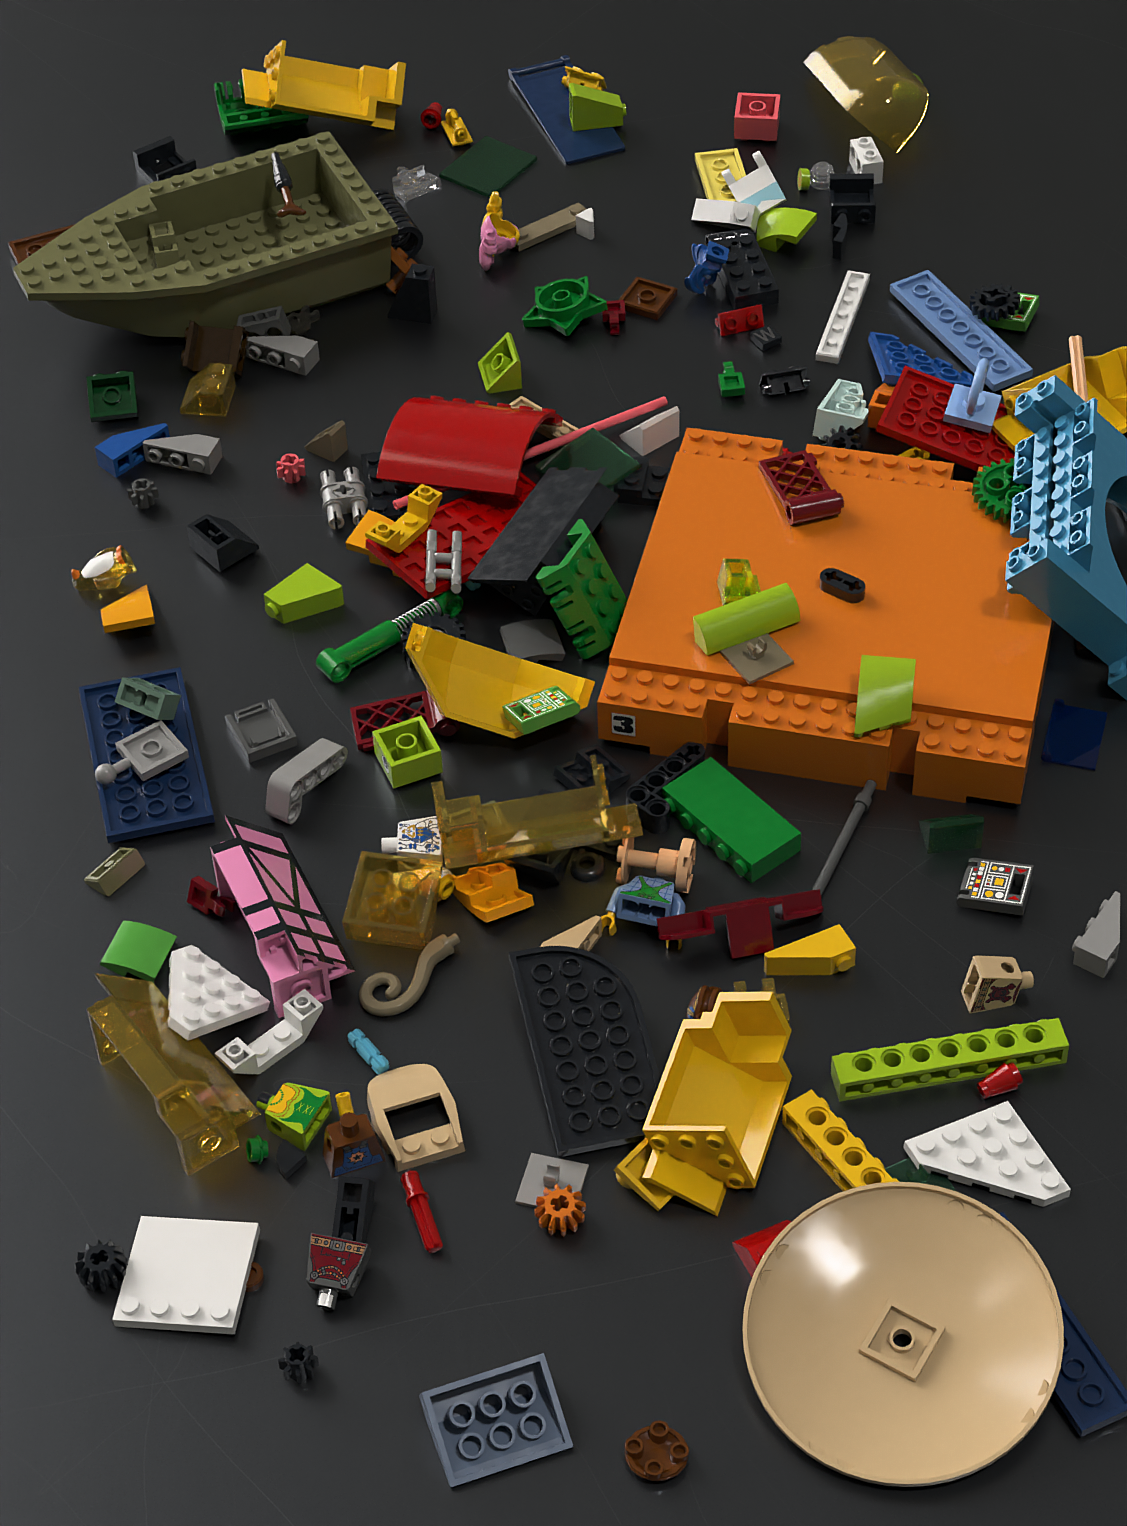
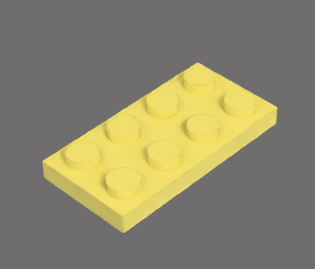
M738 149L695 153V162L706 198L737 202L722 172L729 169L736 181L746 176Z

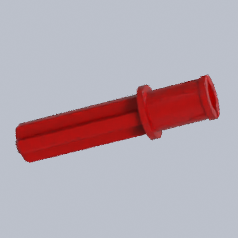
M417 1171L405 1172L400 1180L407 1195L406 1204L412 1209L425 1249L429 1253H435L442 1249L443 1244L428 1204L429 1195L424 1191Z

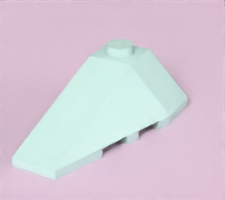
M838 379L817 408L813 436L826 441L823 437L824 435L832 436L831 428L838 432L840 426H844L847 430L850 427L855 429L864 423L869 411L866 408V400H863L864 393L860 383Z

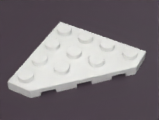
M189 945L171 952L169 960L168 1026L187 1041L268 1011L270 1004L268 999L241 981L238 976L231 974L220 966L217 961L206 956L199 948Z
M1008 1101L904 1142V1150L917 1169L922 1172L931 1174V1171L949 1175L948 1179L970 1186L976 1183L990 1187L991 1192L1014 1198V1195L1031 1199L1032 1204L1042 1207L1067 1198L1070 1195V1187Z

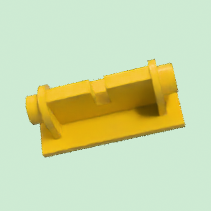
M565 66L567 76H563L561 84L566 88H569V83L582 84L601 91L607 88L604 77L594 72L587 73L578 67L571 68Z
M448 109L445 114L446 120L441 121V125L452 146H462L473 142L461 117L458 118L457 111L455 109Z

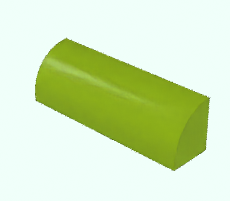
M783 583L693 616L695 643L708 656L799 622V607L791 588L787 583Z

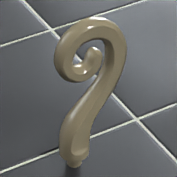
M454 933L447 937L445 934H442L426 945L419 956L411 985L398 998L396 997L400 994L402 985L397 976L392 973L380 972L368 977L359 990V1001L365 1011L375 1016L389 1017L411 1008L424 993L434 967L454 953L453 947L460 943L458 935ZM380 985H387L385 997L391 1001L383 1002L373 997L374 989Z

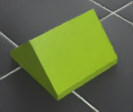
M507 332L478 362L486 392L488 393L522 388L521 362L512 334Z

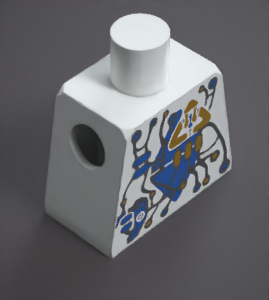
M433 816L400 822L398 824L397 837L382 838V854H397L399 868L406 870H416L427 862H435L443 866L442 817Z

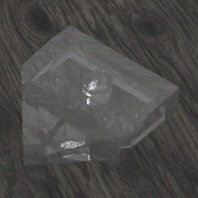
M425 165L408 170L405 166L398 167L397 176L392 178L394 194L405 202L442 186L439 177L426 173Z

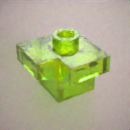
M723 558L717 579L723 605L761 592L757 575L752 574L748 559Z

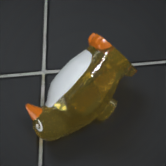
M123 546L106 548L91 559L82 570H71L72 584L79 591L116 588L126 575L137 572V568Z

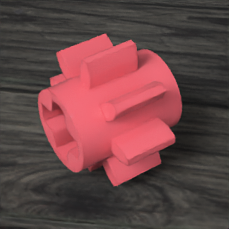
M285 454L281 457V461H276L277 477H283L286 483H296L301 479V476L306 475L304 459H299L296 454Z

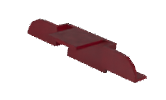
M820 889L772 898H754L705 907L706 910L657 918L659 939L678 940L714 934L713 917L725 915L732 959L774 950L769 906H774L775 918L784 921L816 915L824 911Z

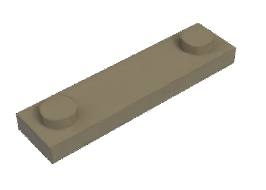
M578 202L519 228L520 238L514 248L517 251H522L575 227L576 215L585 211L586 208Z

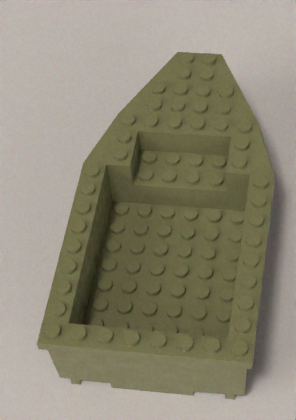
M328 131L142 186L85 217L13 267V271L29 301H43L53 309L73 318L148 336L185 337V330L189 327L190 321H195L199 326L234 329V326H237L239 315L282 306L286 316L386 285L390 281L391 236L398 234V226ZM278 152L280 154V158L292 179L293 188L290 192L293 202L306 211L305 215L296 216L289 214L283 218L277 216L278 211L285 206L282 194L277 191L274 185L272 153ZM171 221L180 262L158 268L149 224Z

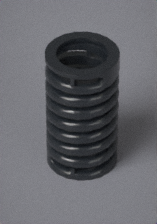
M387 189L374 190L373 193L398 226V234L391 236V246L396 250L400 247L409 256L407 260L414 257L423 245L422 233L392 192Z

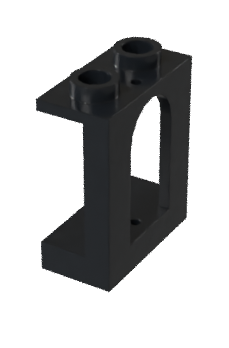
M171 136L133 151L136 170L150 183L165 180L175 175L189 173L197 169L195 159L186 161L176 152L175 141ZM165 162H169L173 166L157 174L151 169Z

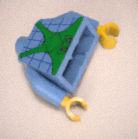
M636 876L630 883L619 886L613 891L606 908L608 913L601 916L602 932L605 926L610 925V936L616 933L615 916H617L616 918L658 927L657 918L684 914L685 903L680 895L674 892V883L668 882L662 877ZM683 939L677 940L679 942L678 950L682 947ZM666 940L667 948L669 947L670 940Z

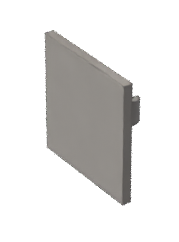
M531 1153L515 1204L534 1208L538 1207L536 1205L537 1196H544L543 1190L545 1187L554 1191L556 1183L560 1185L562 1190L570 1184L572 1186V1193L577 1191L581 1193L589 1165Z

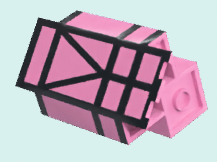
M225 815L226 822L235 838L210 847L219 896L230 897L237 901L254 935L257 955L270 979L274 1009L278 1018L284 1017L283 1004L304 989L320 1003L332 999L329 981L352 973L355 969L283 833Z

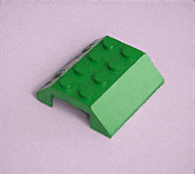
M239 79L238 82L241 97L234 98L231 81H226L228 99L225 97L223 82L214 83L224 136L308 123L309 115L245 104L243 79Z
M578 519L567 534L573 545L571 550L559 565L542 567L536 579L546 595L554 594V592L564 587L566 588V590L552 597L550 604L566 629L567 634L574 635L588 627L589 630L584 631L573 639V644L580 657L588 659L614 643L628 599L583 519Z

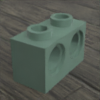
M122 677L115 703L156 720H174L181 695L140 678Z

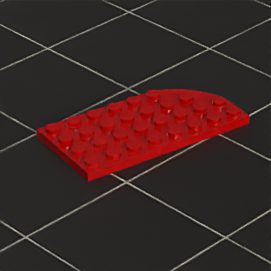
M520 472L517 486L523 488L522 498L472 492L438 507L428 528L400 554L370 539H366L365 548L428 600L451 589V579H436L435 590L433 592L426 590L427 531L430 529L437 531L436 553H451L452 532H462L461 584L469 581L467 579L536 484ZM436 563V569H451V563Z

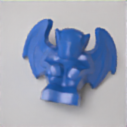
M709 241L708 246L692 244L691 249L695 267L689 277L685 278L684 284L686 289L693 293H704L703 285L713 284L717 279V272L721 271L722 264L727 262L729 249L712 241Z

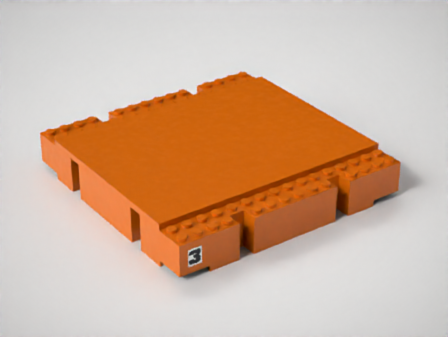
M687 427L680 450L675 454L609 656V667L597 701L598 739L649 746L650 754L667 757L687 742L700 743L705 749L707 743L728 746V766L859 787H864L868 780H873L877 784L875 789L886 791L889 773L897 772L914 775L912 795L966 803L967 796L1021 804L1034 736L1035 721L1038 714L1055 623L1054 620L1022 594H1011L1007 591L1005 576L1006 561L1009 560V553L1029 542V539L1013 538L1010 535L1011 519L1003 523V517L994 520L993 513L985 515V509H978V503H974V496L972 495L973 483L953 480L954 463L807 444L805 450L807 453H812L816 458L817 465L815 466L830 489H835L837 493L842 494L844 508H841V513L790 525L784 507L759 468L760 460L782 456L783 440ZM800 460L792 463L802 465L804 461ZM774 466L770 467L769 469L778 471L780 467ZM979 467L978 471H983V467ZM788 469L785 471V473H789L792 475L796 474L795 471H791ZM802 474L801 477L811 479L813 476ZM779 479L778 483L787 485L789 481ZM796 483L794 487L804 489L805 485ZM811 488V489H810V491H813V492L822 491V490L816 489V488ZM791 493L786 495L787 499L798 496ZM835 568L861 579L866 586L864 600L859 603H849L822 591L820 588V573L824 569ZM787 583L798 603L800 621L768 634L794 661L793 665L749 685L720 654V651L707 656L695 643L693 616ZM862 655L916 659L911 722L892 725L888 729L881 731L877 728L864 732L862 737H854Z

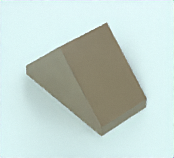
M341 420L320 432L304 448L313 454L335 462L348 450L345 422Z

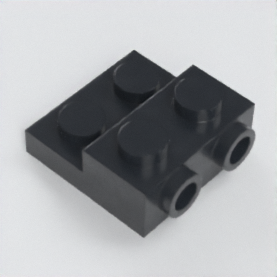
M625 456L624 462L618 463L617 476L620 478H615L614 492L619 495L618 503L659 506L671 468L649 466V458Z

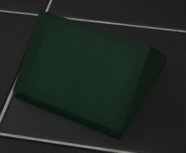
M966 814L919 820L928 854L982 847L984 816Z

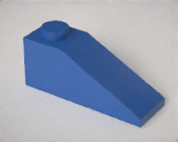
M162 423L111 436L95 447L98 465L114 477H119L145 460L144 440L170 437L168 425Z

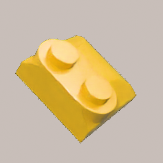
M645 1137L617 1165L614 1171L616 1172L618 1182L623 1187L633 1189L659 1211L674 1194L642 1178L653 1150Z

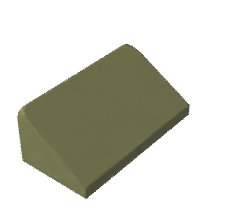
M120 847L84 878V882L101 894L110 896L144 867L145 862L137 849Z

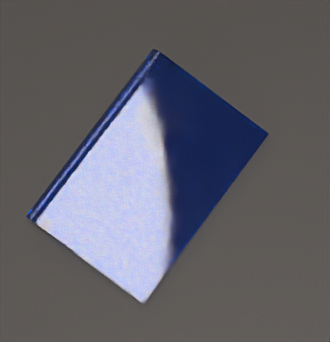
M1055 699L1041 759L1045 762L1095 770L1107 712L1064 705L1065 703L1062 699Z

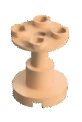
M624 829L623 846L619 845L617 852V862H621V868L619 867L617 870V884L625 885L627 883L631 866L655 869L658 876L676 878V892L689 893L693 874H691L692 867L695 865L696 859L695 839L683 838L679 851L660 848L659 853L634 850L633 830Z

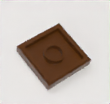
M636 277L619 300H625V311L658 320L677 296V288Z

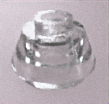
M827 162L815 164L810 171V185L817 190L829 189L830 174H835L833 167Z

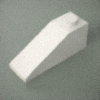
M696 198L691 220L732 229L750 228L751 232L755 233L760 210L756 205L741 202Z

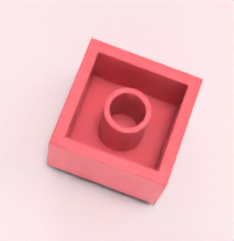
M738 93L734 116V139L777 141L780 119V94Z

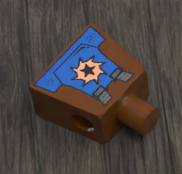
M345 1113L340 1117V1121L329 1124L325 1128L323 1157L331 1178L386 1161L366 1114L356 1116L354 1113Z

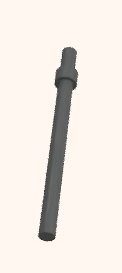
M868 780L862 792L857 794L853 802L854 808L812 890L820 889L821 895L863 812L868 810L872 802L871 796L877 786L875 781Z

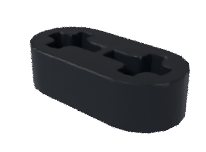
M827 568L820 573V588L822 591L849 603H859L864 600L866 586L861 579L835 568Z

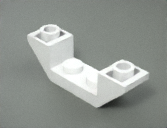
M304 989L283 1004L284 1020L248 1046L236 1037L215 1052V1057L233 1073L261 1074L304 1043L321 1014L323 1005Z

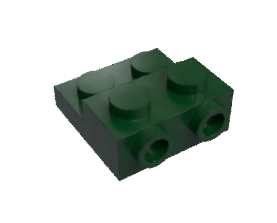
M119 371L114 374L98 373L86 377L91 422L138 417L136 383L133 371Z

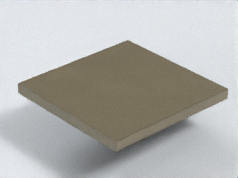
M768 633L720 651V654L749 685L794 664L789 655Z

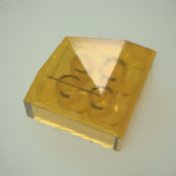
M361 851L342 921L346 939L423 950L430 942L434 927L443 862Z

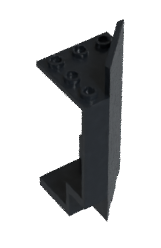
M549 467L467 579L473 583H488L501 592V594L520 605L524 610L536 616L549 596L544 593L543 588L536 579L542 567L556 566L562 562L573 547L567 534L578 519H583L592 534L595 528L599 527L619 495L599 482L607 468H599L597 471L588 470L587 467H570L568 470H558V467Z

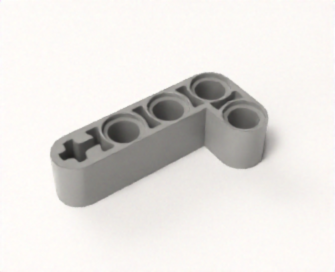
M321 738L274 771L267 785L266 814L288 824H293L301 812L302 796L343 766L348 754L347 748Z

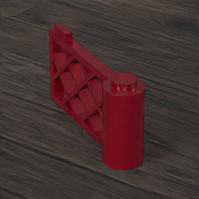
M806 450L759 461V468L784 507L790 525L841 513V508H844L842 494L837 493L835 489H830L815 466L817 465L816 458L812 453H807ZM800 460L804 461L802 465L792 463ZM774 466L780 467L778 471L769 468ZM788 469L791 471H795L796 474L792 475L789 473H785V471ZM802 474H807L813 477L808 479L801 476ZM782 479L789 481L787 485L778 483V480ZM797 483L805 485V487L802 489L794 487V485ZM811 488H816V489H820V490H822V491L813 492V491H810V489H811ZM788 493L798 495L797 497H792L788 499L786 497Z
M428 690L350 708L358 750L363 749L364 752L374 750L373 737L361 739L367 730L372 732L403 722L398 718L404 712L412 715L409 719L422 715L424 721L428 722L427 726L430 732H436L441 736H451L460 728V721L440 714ZM423 701V704L417 710L409 707L414 702ZM394 707L397 709L392 716L383 713L388 708ZM366 713L372 715L366 722L357 718V715ZM378 718L386 721L381 728L373 725Z

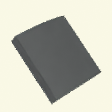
M552 619L519 621L502 626L499 630L508 655L533 663H537L538 660L562 661L565 656V651Z

